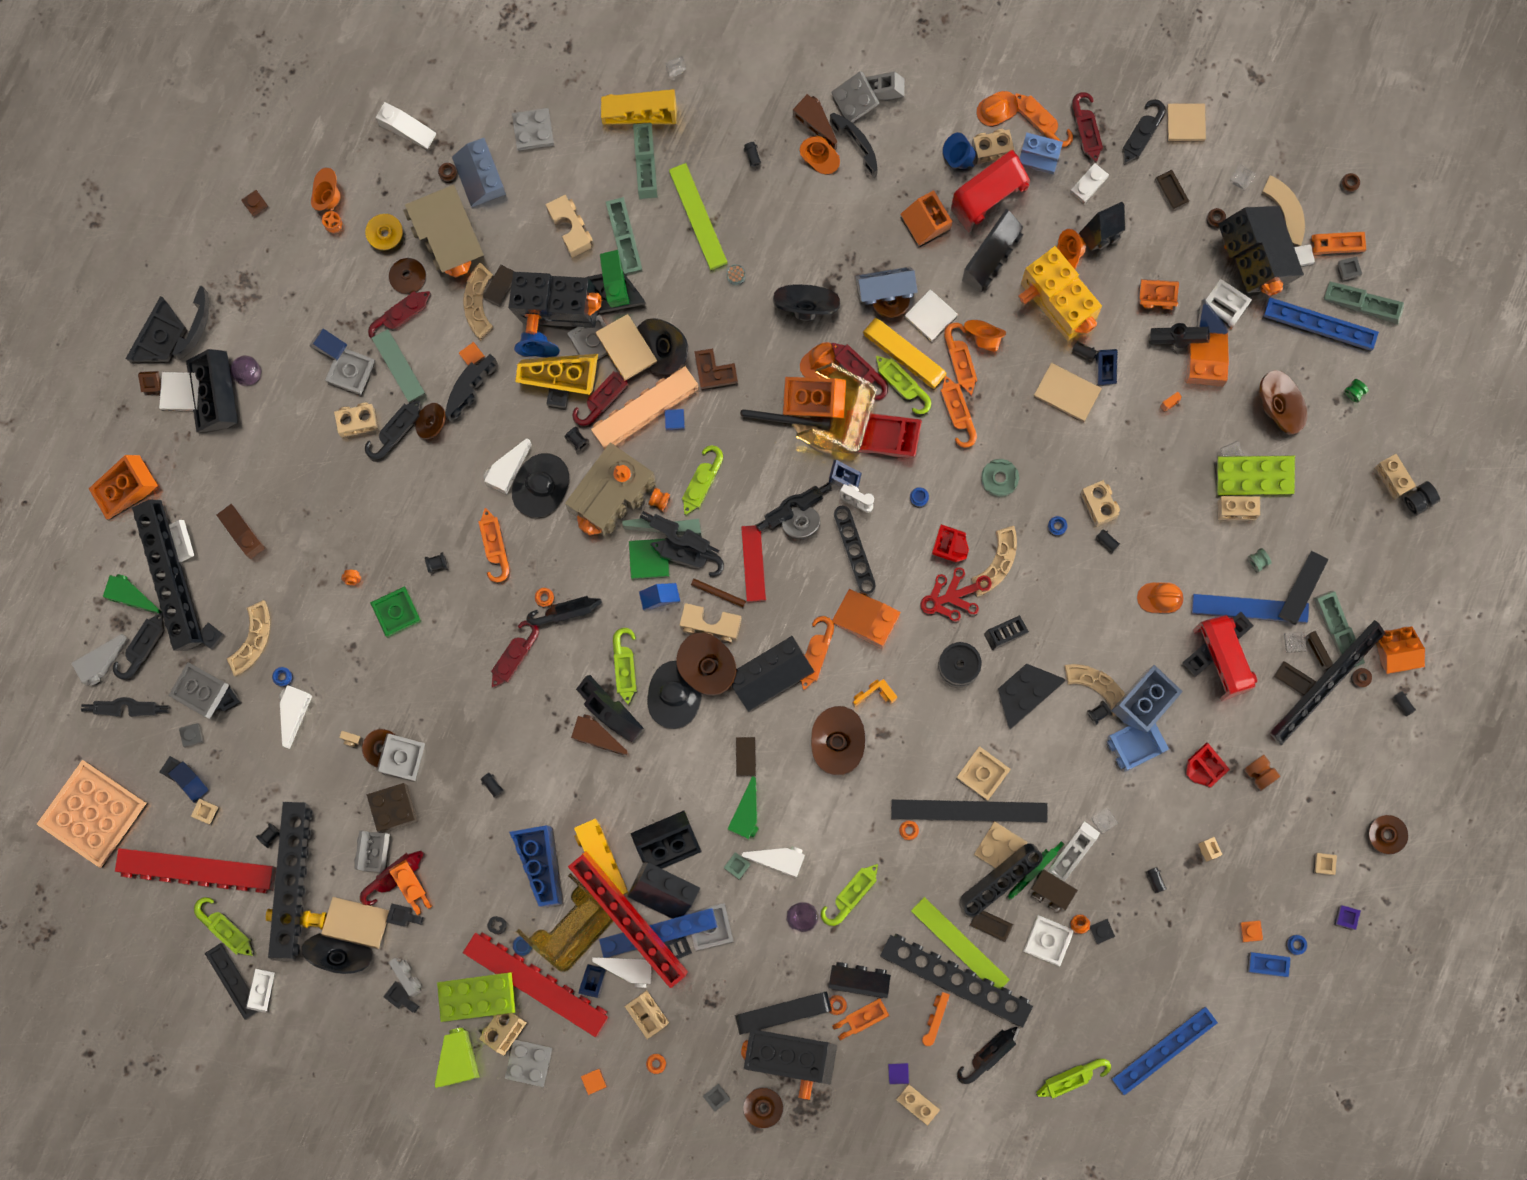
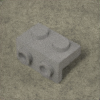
M359 831L354 869L378 873L384 871L390 834Z

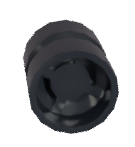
M1425 481L1417 486L1416 490H1411L1403 495V500L1410 512L1417 516L1427 510V507H1432L1440 502V496L1436 488L1429 481Z

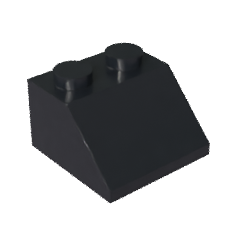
M1117 203L1098 212L1079 232V235L1091 251L1097 248L1101 250L1110 242L1114 244L1121 239L1120 235L1125 231L1124 203Z

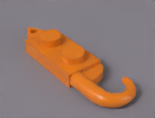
M1016 93L1017 111L1042 135L1061 141L1055 135L1058 129L1057 120L1031 95L1028 97ZM1067 129L1069 137L1066 141H1062V148L1067 147L1073 141V134L1070 129Z
M951 323L944 331L948 352L959 386H962L972 395L975 382H977V376L968 346L963 341H954L951 333L954 328H960L963 333H966V329L960 323Z
M945 376L943 388L940 392L953 426L956 429H967L969 441L964 443L955 438L956 443L960 447L967 448L976 442V431L959 383L956 384Z
M485 508L481 521L478 522L486 557L491 563H500L502 574L499 577H493L490 572H487V576L493 582H502L509 574L498 518L494 517Z
M819 616L812 623L815 626L819 621H823L827 624L825 635H815L809 642L805 656L815 672L801 680L803 690L814 681L817 682L834 632L833 621L826 616Z

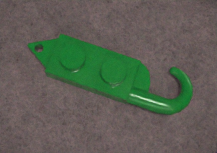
M1062 841L1054 849L1052 848L1050 851L1045 849L1041 853L1043 856L1041 864L1021 879L1009 892L1008 899L1011 900L1017 896L1058 854L1057 852L1065 845Z

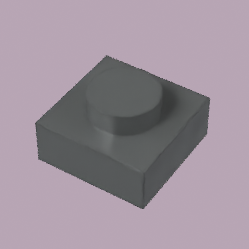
M1357 256L1338 261L1337 264L1342 280L1362 275Z
M198 723L179 728L183 747L204 743Z
M719 1084L703 1095L714 1112L730 1100Z

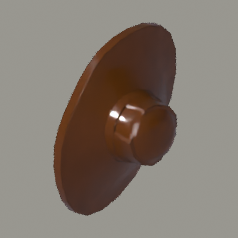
M1274 370L1267 373L1260 382V395L1263 400L1265 413L1269 418H1273L1285 433L1296 434L1300 432L1306 425L1308 418L1306 403L1300 390L1291 378L1282 371Z
M701 632L688 636L680 645L676 658L677 668L683 679L692 688L702 694L713 696L728 690L736 676V662L734 656L724 643L711 634Z
M834 706L823 711L814 722L811 734V749L813 758L821 770L831 775H844L852 772L859 765L865 749V730L860 716L854 710L845 706Z

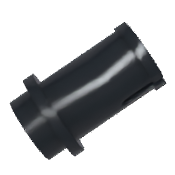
M755 142L746 143L743 150L747 154L750 167L760 165L761 161L757 152L758 145Z
M1079 341L1075 343L1072 352L1087 358V361H1093L1098 352L1095 350V347L1091 348Z
M1102 529L1096 536L1097 541L1102 542L1113 552L1120 543L1107 533L1108 530Z
M1401 691L1393 696V702L1399 705L1405 716H1408L1416 711V708L1413 707L1406 695L1408 694H1404Z
M487 773L480 779L482 781L481 784L485 785L495 798L504 789L493 778L494 774Z
M1158 867L1146 871L1148 874L1146 877H1149L1155 893L1167 889L1160 874L1161 870H1158Z

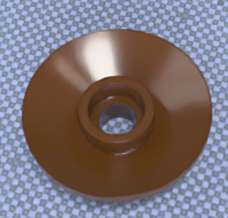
M403 258L396 261L389 271L391 286L401 294H411L414 291H419L426 281V271L423 265L412 258ZM406 271L410 272L407 277L403 276V273Z
M902 295L895 296V300L891 301L877 299L876 303H873V308L882 316L896 317L907 311L910 305V297L902 298Z
M438 403L426 405L419 413L420 417L416 421L415 429L418 436L423 439H430L436 436L445 422L444 408Z
M377 729L370 732L362 743L364 759L370 765L377 768L382 751H377V746L382 745L383 747L386 734L395 735L386 729Z
M1384 815L1372 822L1369 828V840L1377 851L1383 854H1395L1406 846L1408 829L1398 817ZM1384 832H1388L1390 834L1389 839H1386L1384 837Z
M755 1089L748 1094L744 1101V1115L748 1122L757 1128L772 1127L782 1116V1100L771 1089ZM761 1104L767 1106L765 1112L760 1111L759 1107Z

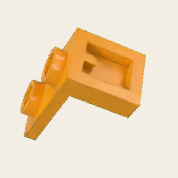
M877 679L869 685L870 689L865 693L861 691L853 697L855 701H853L852 705L856 707L878 689L881 691L879 695L885 702L889 701L892 704L898 697L884 679L880 682Z

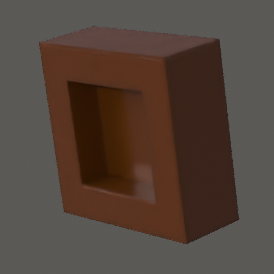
M254 190L241 200L252 216H255L268 206L257 190Z
M159 371L140 372L138 374L141 392L161 390Z

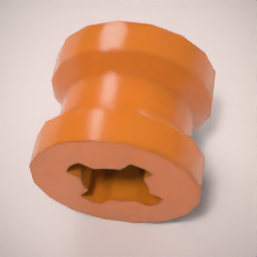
M328 211L322 216V224L328 232L337 233L342 229L343 222L338 213Z
M655 488L648 505L656 506L660 511H663L668 503L670 494L667 492L662 493L660 489Z

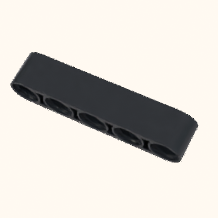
M843 505L838 506L834 511V522L859 593L870 597L875 592L876 583L850 509ZM845 512L848 517L841 520L837 517V514ZM851 530L854 535L848 538L843 535V532ZM852 547H856L859 549L860 553L858 555H852L850 554L849 550ZM858 565H863L866 571L858 573L855 568ZM869 583L872 585V589L864 591L862 585Z
M1031 843L1025 844L964 893L960 898V905L964 912L971 917L978 915L1039 866L1043 856L1038 848ZM1035 852L1032 857L1028 858L1031 853ZM1016 865H1020L1018 869L1013 870ZM1004 877L1003 881L998 882L1000 878ZM989 890L987 894L982 895L984 891ZM974 902L972 906L967 907L969 903Z
M826 991L735 1015L739 1035L749 1033L750 1029L760 1030L832 1011Z

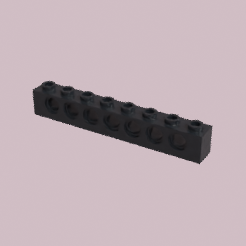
M148 499L132 507L134 519L169 634L170 644L173 651H186L203 643L162 501Z
M283 802L268 952V958L272 961H296V956L300 954L298 936H301L302 926L299 923L300 917L303 916L304 912L301 902L302 897L305 896L303 880L307 876L305 858L309 856L307 839H310L311 829L308 825L309 820L312 819V808L306 802ZM300 819V825L294 828L293 822ZM298 838V845L291 847L292 840ZM297 858V863L294 866H289L290 860ZM295 877V883L288 886V879ZM293 896L292 904L286 905V899ZM287 916H291V922L284 925V919ZM289 935V942L283 945V937Z
M895 933L894 936H889L880 955L881 958L1021 1028L1024 1027L1033 1008L1030 1005L1029 999L1020 996L1018 999L1012 996L1013 992L1004 987L1000 990L994 987L995 983L986 978L982 981L976 978L977 974L968 969L964 972L958 969L959 965L950 960L946 963L940 960L941 956L932 951L928 954L922 951L924 947L913 942L910 945L906 943V938ZM905 947L909 950L907 958L899 957L898 950ZM923 956L926 958L927 964L925 967L917 966V957ZM936 965L944 967L945 972L942 976L934 974L933 970ZM954 974L961 975L962 983L960 985L952 983L951 978ZM971 983H977L980 986L978 994L970 992L969 986ZM989 992L997 993V1002L990 1003L988 1001L987 995ZM1007 1001L1015 1003L1016 1008L1013 1012L1006 1010L1005 1004Z

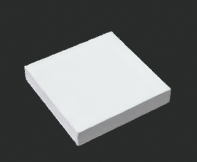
M930 289L905 315V318L933 342L958 314Z
M162 372L160 410L193 411L195 409L189 373ZM191 373L197 409L200 380L196 379L195 373Z
M1037 915L1023 952L1060 967L1074 931L1071 928Z

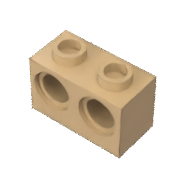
M998 129L991 134L980 133L973 137L972 147L976 151L975 159L977 164L996 161L1009 151H1015L1010 130ZM1004 141L1006 145L1000 146L997 142ZM986 145L988 149L982 150L979 146Z
M360 403L357 407H341L339 411H334L338 434L341 438L378 430L375 409L372 404ZM363 414H370L367 420H361ZM347 417H350V418H351V421H350L349 424H346V425L342 424V422H343V420H344L345 418H347Z
M1397 454L1383 460L1375 467L1394 500L1416 487Z
M1104 480L1082 489V498L1096 527L1117 519L1120 508L1116 501L1113 502L1111 497L1112 490L1108 484H1105ZM1093 491H1100L1102 493V497H1094ZM1101 508H1108L1110 515H1103Z
M1221 496L1218 500V520H1257L1260 516V497Z
M647 990L624 1006L647 1039L669 1023Z
M515 1013L494 1015L490 1024L483 1029L479 1039L504 1056L527 1022ZM510 1018L508 1024L505 1025L506 1020ZM498 1034L497 1040L494 1041V1037Z
M909 1084L896 1098L900 1104L927 1126L940 1111V1109Z

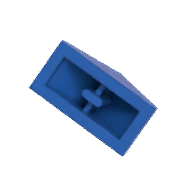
M676 583L655 584L639 591L643 611L680 602Z

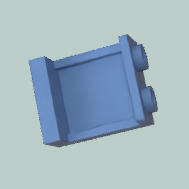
M1026 132L1020 155L1023 167L1054 175L1063 142Z
M1156 723L1147 733L1128 726L1107 737V745L1110 751L1115 752L1118 757L1116 762L1119 768H1123L1125 772L1169 750Z

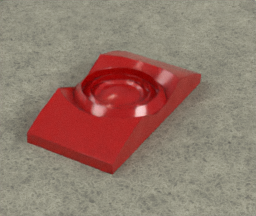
M848 411L841 448L894 457H915L922 420Z

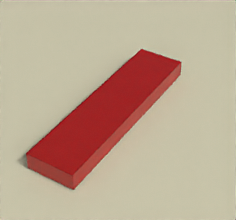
M755 525L741 526L747 602L766 601L761 531L759 532Z

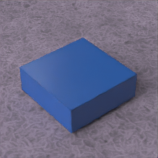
M684 409L665 410L666 430L685 429Z

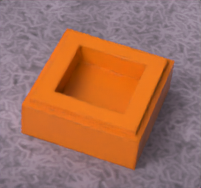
M474 342L459 352V355L467 365L471 362L476 365L485 358Z
M1176 392L1163 401L1160 408L1163 412L1168 411L1180 402L1182 396L1179 392Z
M600 1069L581 1076L588 1095L607 1087Z

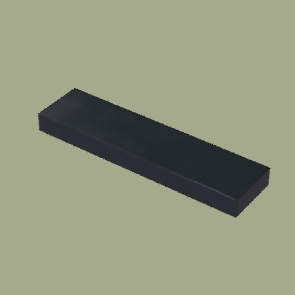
M1310 552L1278 617L1294 625L1297 624L1329 560L1328 558L1316 552Z
M220 943L204 953L244 1020L258 1013L259 1011L246 1009L250 987L224 944Z

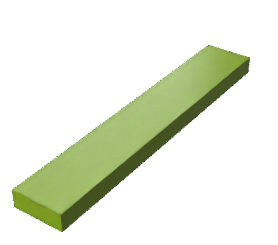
M684 163L669 169L671 178L710 271L728 264L687 164Z
M925 897L911 910L982 981L984 978L989 979L995 983L994 987L1001 990L1010 980Z

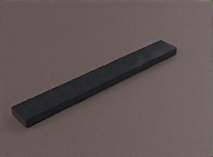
M1374 620L1270 732L1278 744L1283 745L1384 636L1385 631L1379 622Z
M892 799L891 819L1047 823L1048 803Z

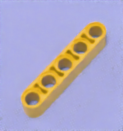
M874 318L863 331L867 339L929 387L935 389L946 376V372L939 365L881 320Z

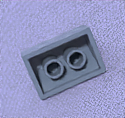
M485 138L466 144L452 156L471 207L506 195Z
M911 267L855 276L860 300L865 302V304L876 303L877 299L891 301L895 300V296L901 295L902 298L913 297V293H918L915 270Z
M1153 665L1145 671L1111 711L1125 724L1147 733L1183 691Z

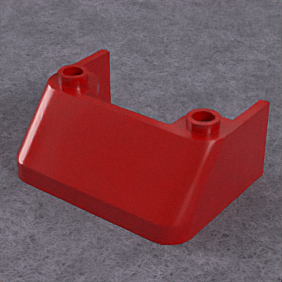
M1013 150L1009 151L962 185L954 193L951 211L968 232L972 231L973 224L978 225L985 219L984 215L988 209L1010 193L1028 190L1030 178L1017 154Z
M1227 615L1202 621L1193 629L1194 634L1202 631L1226 691L1220 698L1221 702L1251 691L1255 688V683H1257V677L1253 671L1251 672L1235 633V622L1232 617L1229 618Z

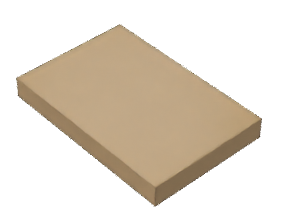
M628 314L595 332L624 381L657 363L655 356Z
M1051 363L1034 397L1085 422L1102 388Z
M333 897L321 934L322 936L379 949L387 924L389 910Z

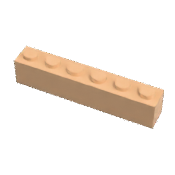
M686 366L682 369L680 368V370L672 373L667 379H660L652 389H645L637 399L627 401L622 409H616L611 412L606 420L596 422L593 425L594 428L591 429L592 433L604 450L610 442L616 445L664 413L665 410L670 409L699 389L698 383Z

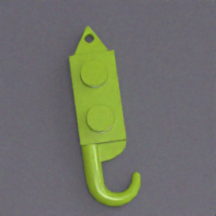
M876 356L879 368L878 373L903 398L911 400L919 396L924 401L925 406L923 409L917 410L912 408V411L916 414L928 412L931 408V399L892 358L887 359Z
M707 446L702 451V454H705L707 451L712 450L716 453V458L713 464L702 463L698 466L682 497L685 515L696 508H700L723 461V452L717 446Z
M620 628L613 635L617 694H620L627 705H629L634 692H637L634 656L631 649L621 647L620 637L622 634L627 633L631 636L632 640H635V634L629 628Z
M878 864L861 868L837 896L835 901L840 912L834 919L826 917V906L822 908L820 915L825 924L835 926L845 919L877 881Z
M204 897L195 903V916L236 955L240 953L253 956L250 939L226 916L216 912L207 917L201 911V905L204 902L214 903L211 898Z
M1096 1059L1083 1066H1076L1045 1080L1046 1083L1036 1093L1038 1097L1056 1098L1089 1083L1088 1081L1093 1076L1092 1070L1098 1067H1106L1104 1072L1100 1074L1101 1077L1106 1076L1111 1070V1063L1106 1059Z

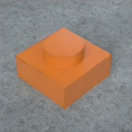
M1261 920L1240 922L1242 942L1263 940Z

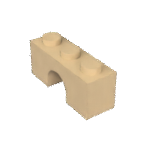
M565 194L545 204L555 226L561 223H568L572 226L571 231L562 236L563 242L572 258L592 248L590 243L593 241L589 231H584L582 226L585 224L581 216H576L574 212L576 207L572 199L568 200Z
M685 603L680 621V628L683 629V632L688 634L704 632L720 637L721 641L727 643L737 640L741 616L722 612L720 621L710 625L703 620L704 607Z

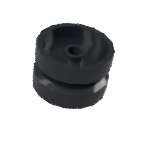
M956 642L950 644L943 650L939 658L938 671L940 677L946 684L952 687L962 688L969 686L976 680L981 671L982 660L980 653L968 643ZM957 662H960V664L964 666L958 667Z

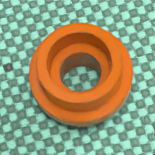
M348 569L342 574L341 580L345 584L352 586L359 583L361 577L358 571Z
M548 588L539 589L535 593L536 603L541 607L550 606L554 601L553 592ZM542 595H547L548 599L542 601L541 597Z
M905 821L901 824L899 832L905 840H913L917 837L919 828L915 822ZM907 827L912 828L913 832L911 834L905 832Z
M1076 915L1071 920V929L1075 933L1082 934L1090 929V921L1084 915Z
M834 995L829 998L832 1009L829 1012L831 1014L840 1015L846 1010L847 1004L842 996ZM835 1001L840 1002L841 1006L839 1009L833 1007Z
M660 1054L649 1056L646 1061L648 1071L653 1074L663 1072L666 1067L665 1058ZM654 1060L660 1062L658 1068L653 1067L652 1063Z

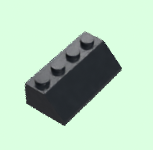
M1005 209L964 269L962 281L980 292L984 287L987 289L993 281L992 275L994 272L998 274L1003 266L1001 262L1004 258H1009L1013 252L1012 246L1014 243L1018 244L1024 235L1022 234L1023 226L1008 209Z
M207 349L186 360L195 408L193 413L196 433L226 429L237 424L227 351ZM191 373H195L196 379L200 380L197 409Z
M791 636L736 669V676L732 687L748 712L815 671L796 639Z

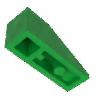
M614 250L600 254L603 283L608 304L611 308L630 304L619 251Z
M117 574L116 577L109 576L103 598L151 613H162L161 609L133 583L128 581V577Z
M753 776L727 829L746 840H749L750 837L754 838L759 829L756 826V778Z

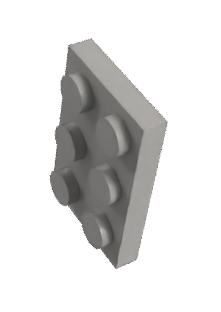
M188 662L168 696L210 719L229 685Z

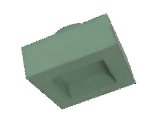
M735 852L724 866V869L740 880L751 863Z

